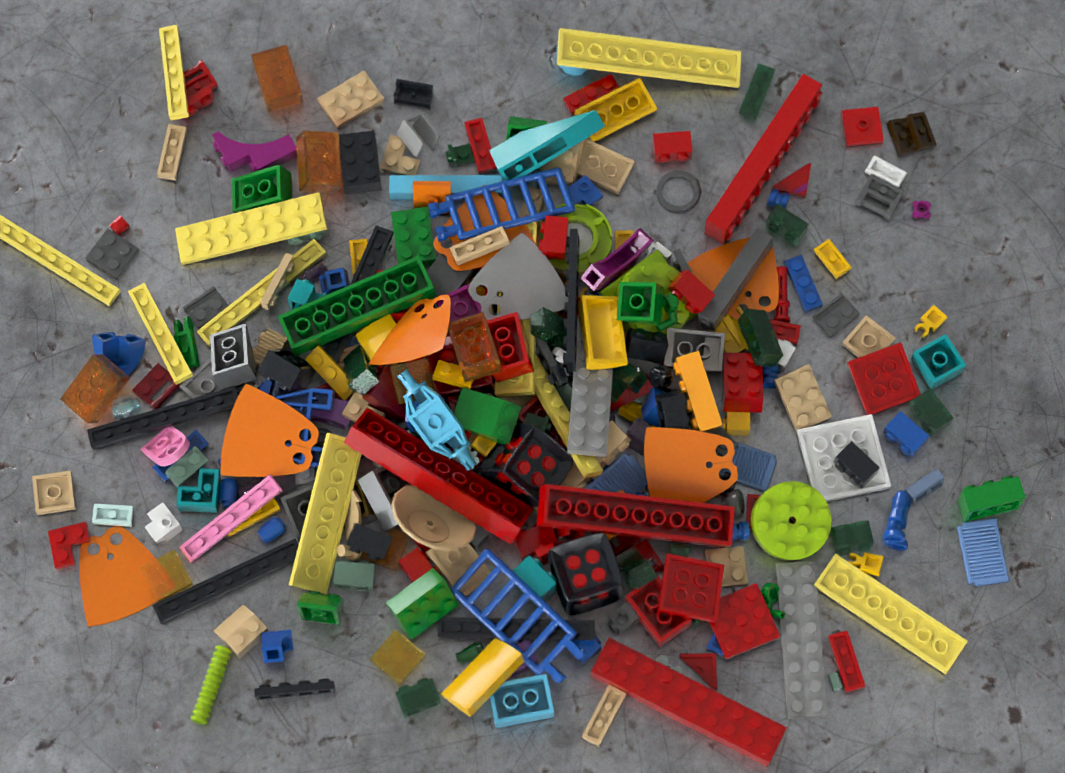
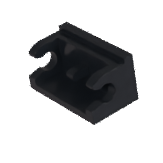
M396 79L394 104L430 110L434 95L433 85Z

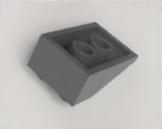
M246 324L210 335L212 376L221 390L257 379L256 363Z
M668 328L667 340L669 346L665 354L664 366L673 367L677 357L699 351L706 372H722L725 333Z
M315 480L280 494L281 501L298 542H300Z

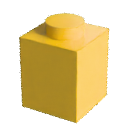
M727 412L726 418H722V429H726V433L729 436H749L750 412Z

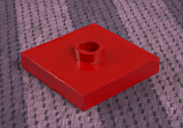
M879 107L841 111L846 147L883 143Z

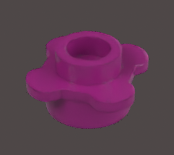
M923 200L914 201L912 204L914 207L912 216L916 219L919 217L929 219L931 216L929 212L931 203Z

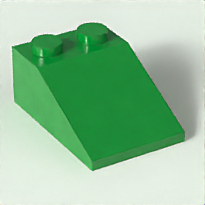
M281 165L232 178L233 213L292 199L291 172Z
M461 388L453 414L462 424L465 431L503 445L510 443L521 406L500 398Z
M309 591V593L302 594L297 602L301 620L340 625L344 605L343 598H340V595L330 593L326 596L321 595L317 591Z

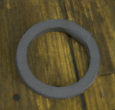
M675 170L665 174L659 180L656 188V195L660 204L673 212H684L691 209L697 204L702 193L699 180L689 172ZM673 177L688 179L692 183L695 193L694 197L689 203L681 206L668 203L662 195V188L665 182Z

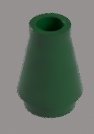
M474 642L456 653L459 665L472 662L484 650L482 643Z

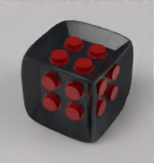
M516 423L510 443L503 445L496 443L484 458L480 472L488 481L531 507H538L540 486L545 484L560 486L569 473L574 460L558 442L540 428L529 423Z
M600 532L559 544L548 551V563L550 564L551 574L556 578V590L567 616L602 608L623 598L625 590L621 572L606 533Z

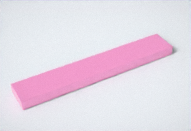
M272 475L267 476L182 544L180 549L188 560L193 563L282 492L283 489Z

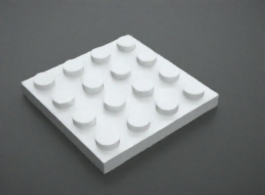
M872 414L797 430L810 486L820 492L826 502L891 488ZM851 441L880 467L878 473L862 489L859 486L853 485L849 480V476L844 472L838 471L834 463L835 457Z

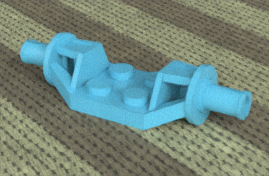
M408 369L397 377L408 390L407 394L403 396L406 403L407 419L430 450L447 456L449 460L457 457L467 471L474 467L477 463L467 451V447L471 442H468L462 424L442 397L427 386L426 381H423L421 384L417 383L408 372ZM412 393H413V395H414V397H415L417 403L419 404V406H417V407H415V404H414L413 399H412V397H411V394H412ZM447 442L455 452H452L443 444Z

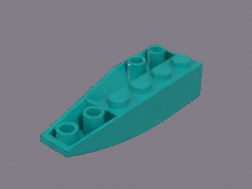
M593 110L521 131L489 151L504 181L527 175L605 127L597 111Z

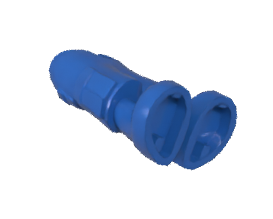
M903 490L898 491L892 498V508L888 517L889 522L883 534L884 544L898 551L908 549V541L905 540L906 535L901 530L905 529L907 525L910 499Z

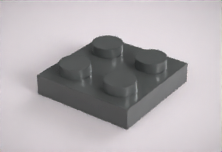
M107 229L85 258L88 262L117 280L139 249Z

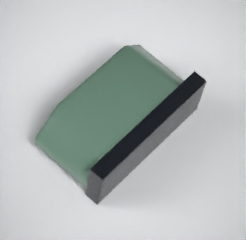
M839 671L829 673L828 677L833 691L843 690L844 685Z

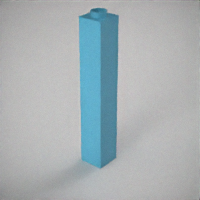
M390 175L389 195L390 200H413V181H451V194L482 187L483 185L502 182V175ZM501 189L494 191V192H496L500 197H502V190H501Z

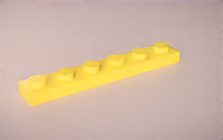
M177 25L159 28L168 112L171 121L189 117L179 28Z
M145 282L129 290L128 293L175 384L177 385L191 378L193 374Z

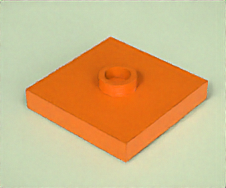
M413 181L414 209L428 207L429 203L439 204L446 202V196L451 194V181Z

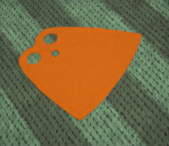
M490 192L500 222L512 220L505 200L496 192ZM484 195L473 196L472 198L482 227L493 225ZM465 201L457 209L464 232L475 229ZM451 217L445 223V227L454 225ZM526 224L504 229L509 242L523 233L536 245ZM457 235L448 237L453 242L452 246L469 240H459ZM437 236L433 243L434 248L440 254H444L447 257V263L456 271L483 267L502 249L500 248L457 266L450 248H443L441 242H438Z
M750 237L711 249L692 259L687 264L693 275L713 292ZM773 247L727 314L734 319L745 321L751 319L758 312L767 313L777 307L779 285ZM747 291L752 293L750 297L745 296ZM762 296H767L770 298L771 303L764 307L759 304V299ZM738 305H747L749 308L748 312L743 315L739 314L736 310Z
M441 295L432 300L427 298L417 301L391 330L369 364L386 365L400 363L442 350L450 321L451 301L449 295ZM437 301H444L439 308H433ZM418 305H425L423 310L415 313L414 310Z
M245 384L234 404L227 424L221 454V475L267 477L269 475L280 476L303 472L311 465L313 458L311 449L317 443L319 431L310 420L286 403L251 385ZM303 429L310 430L312 434L310 440L302 441L299 437L300 431ZM286 440H290L292 442V445L290 447H287L285 445ZM298 452L303 453L305 456V461L301 465L293 462V456Z
M647 427L644 441V460L650 497L704 503L727 490L738 479L737 467L732 461L735 454L733 442L720 435L696 430ZM721 444L725 445L728 449L727 454L723 457L718 456L715 452L716 447ZM708 461H711L713 464L711 468L706 467ZM727 468L730 470L731 476L728 480H721L719 478V471L721 469Z
M121 526L107 529L102 536H91V542L81 544L79 553L80 587L88 627L110 623L137 613L161 600L176 588L169 575L151 552L133 534ZM112 534H121L122 542L119 545H113L110 542ZM91 543H96L100 546V551L96 555L88 553L87 549ZM109 553H112L114 555V558L112 560H109L107 558V555Z

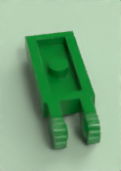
M186 316L183 319L185 330H183L180 320L173 321L174 340L188 367L192 369L200 366L193 322L189 316Z

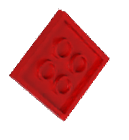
M901 342L847 362L866 415L875 414L921 396Z
M667 553L665 555L658 612L716 623L724 564Z
M757 583L720 597L717 622H709L725 660L780 638L778 629Z

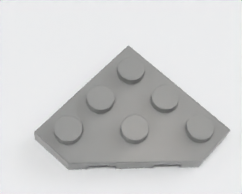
M211 357L193 373L191 378L187 379L180 386L191 399L221 390L212 376ZM255 379L235 387L239 396L245 384L260 389L261 383Z

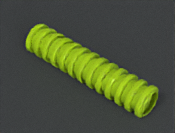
M218 645L215 647L216 652H213L214 657L211 658L210 669H207L208 675H205L206 681H203L202 692H199L200 698H197L198 704H195L196 709L193 710L194 715L191 716L192 721L205 725L208 723L207 718H210L209 713L212 712L211 707L214 706L215 695H218L217 689H220L219 683H222L221 678L224 677L225 666H228L227 660H230L229 654H232L231 649L225 646Z

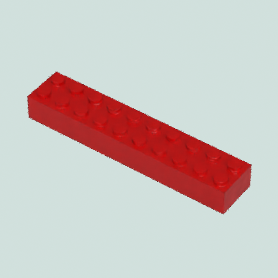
M802 74L706 220L705 235L724 245L726 240L730 241L735 233L733 230L736 225L740 226L745 218L743 215L746 210L748 212L751 210L755 196H760L764 189L765 181L769 182L772 178L774 167H779L783 160L784 152L788 153L791 149L793 138H798L802 131L803 123L807 124L812 116L810 114L812 110L818 108L823 94L821 92V83Z
M368 407L353 424L344 441V444L348 445L351 449L376 462L384 469L389 470L402 480L407 481L509 544L513 543L534 509L475 472L467 471L457 461L449 460L447 456L430 450L424 441Z
M545 484L540 486L537 526L593 533L604 532L610 535L725 548L732 546L735 507Z
M610 637L607 639L591 670L590 677L607 686L611 685L627 693V696L766 767L769 766L787 730L786 726Z

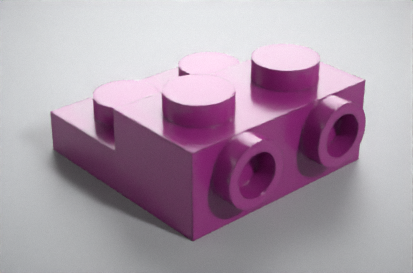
M470 284L447 294L451 301L448 326L451 334L467 327L471 329L486 321L481 312L482 307L480 303L474 301L468 292ZM439 300L435 304L439 308L444 301Z

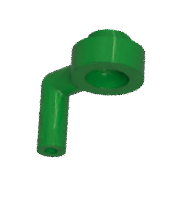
M671 293L663 295L662 307L668 313L669 319L661 322V325H656L659 332L678 322L675 311L678 309L679 301Z
M768 582L761 589L762 596L771 616L784 619L785 612L772 609L773 603L778 600L780 587L775 583Z

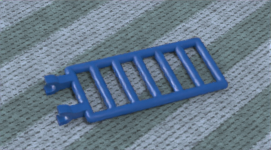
M560 168L446 196V202L428 204L431 219L438 217L442 213L450 212L454 224L447 227H436L438 242L455 235L458 236L459 240H465L501 226L503 229H508L544 220L546 216H560L575 211L574 203ZM556 176L566 203L565 207L555 209L545 178ZM538 180L548 211L537 213L527 185L528 182ZM520 185L530 214L529 216L519 218L508 187ZM502 190L512 220L500 222L490 193L492 191ZM484 195L493 225L482 227L472 198L473 196ZM466 200L475 227L474 230L464 232L454 201Z
M488 548L482 552L450 589L452 594L504 643L519 651L523 656L524 663L536 675H541L546 671L558 684L562 683L567 677L551 663L564 648L567 647L578 660H583L587 655L572 640L577 634L576 630ZM489 559L496 567L467 598L460 589L480 566ZM503 572L510 579L509 582L487 607L481 611L474 605L475 601L497 576ZM517 585L524 594L495 625L488 616ZM532 599L539 607L516 633L509 638L502 631L503 628L526 602ZM545 612L553 619L552 622L524 652L516 643ZM560 626L567 634L538 666L530 657L551 633Z

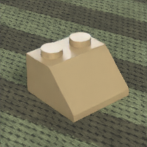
M244 605L239 607L213 630L239 659L262 640V632H269L262 621Z

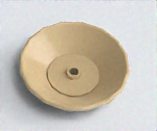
M412 484L404 486L395 493L391 504L394 519L402 530L417 542L433 549L451 551L464 548L473 540L476 524L440 501L435 500L432 496L419 490Z

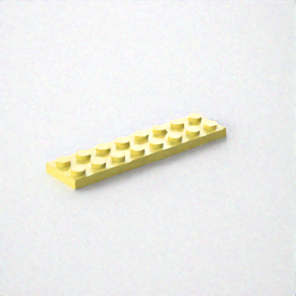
M318 192L175 228L180 261L182 265L327 230L328 228L322 196Z
M332 433L326 434L289 582L291 586L309 591H317L325 595L328 592L337 556V548L340 544L351 499V491L354 487L362 455L344 444L345 437Z
M837 554L833 556L814 584L819 591L945 675L968 642Z

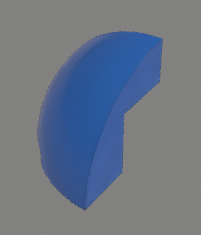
M115 332L92 335L93 348L98 364L104 375L112 383L127 377L142 358L146 340L132 334L116 336Z

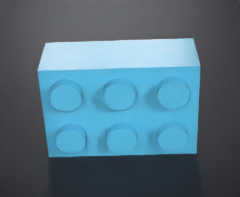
M547 674L506 681L490 697L495 729L554 717Z

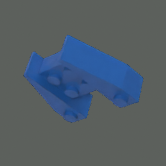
M312 388L276 396L275 398L286 403L312 422L313 410L333 412L335 392L333 390ZM303 429L300 431L299 437L302 441L310 439V430ZM286 440L285 445L287 447H290L292 445V442L290 440ZM312 447L311 454L313 458L309 468H318L323 450L322 447ZM300 452L294 454L293 461L303 464L305 461L304 454Z

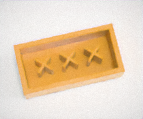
M699 351L677 357L675 363H673L675 375L680 376L679 387L681 393H685L687 397L686 409L687 412L692 413L693 418L690 421L693 430L706 432L721 427L723 424Z

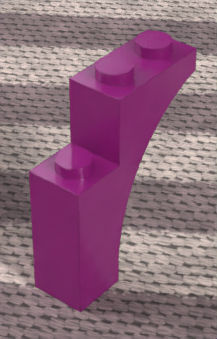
M219 131L212 134V146L216 152L219 151L222 157L220 159L224 167L228 166L231 172L249 163L252 171L255 172L276 165H283L299 156L298 148L289 134L262 144L237 142L224 136Z
M641 228L637 229L613 253L601 261L591 264L580 279L593 291L605 288L616 280L623 271H627L635 266L654 240Z

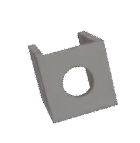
M422 111L403 119L397 132L398 137L415 157L419 156L424 143L431 150L434 149L441 136Z

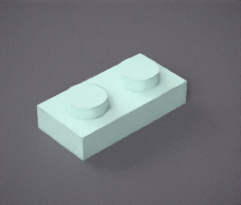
M94 504L92 523L96 525L132 527L134 507Z

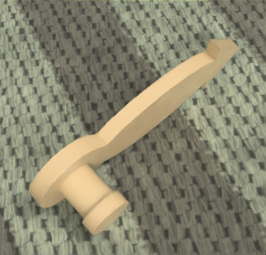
M355 490L351 491V499L345 519L347 540L354 523L361 525L362 522L359 502L362 501ZM346 544L338 546L337 553L339 556H345L346 559L353 562L357 561L361 556V552L357 554L349 551L350 547Z

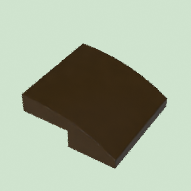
M925 112L908 114L906 118L893 119L887 122L898 156L916 153L937 145Z

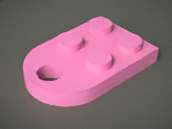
M171 426L161 430L140 450L159 466H168L179 460L187 452L190 442L183 433Z

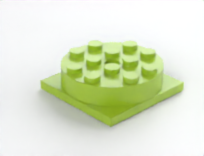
M657 249L598 293L600 296H618L619 298L620 282H655L664 287L663 295L671 293L667 288L680 272L670 266ZM678 300V309L675 311L678 322L668 328L681 329L687 321L698 313H690L684 307L685 305ZM663 307L661 322L669 319V315ZM622 321L626 334L629 328H641L650 332L658 331L656 325H642ZM668 328L660 331L661 333L666 334V337Z

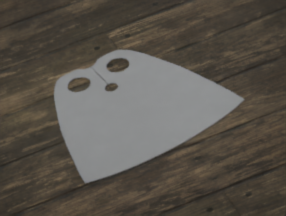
M523 233L510 241V245L503 247L474 277L468 288L472 299L480 303L482 307L481 312L487 320L518 312L522 320L563 310L565 309V302H568V297L565 296V286L546 256L542 254V251ZM477 286H486L488 293L485 296H479L476 293ZM498 291L503 292L502 297L497 296ZM490 305H498L501 309L498 315L490 314L488 311Z

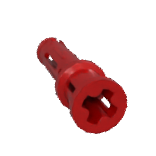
M779 266L777 267L779 298L773 320L789 323L788 308L790 307V302L787 300L788 269L787 267Z

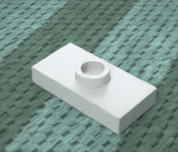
M875 155L865 170V173L868 175L872 174L898 188L907 175V172Z

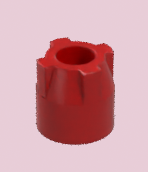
M120 215L109 224L110 228L117 235H120L130 226Z

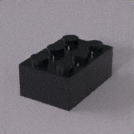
M375 130L338 134L345 195L382 191Z
M286 348L268 350L258 369L259 372L263 373L262 377L269 381L275 380L279 383L278 386L286 391L308 387L316 372L305 359L300 356L295 357L294 353Z

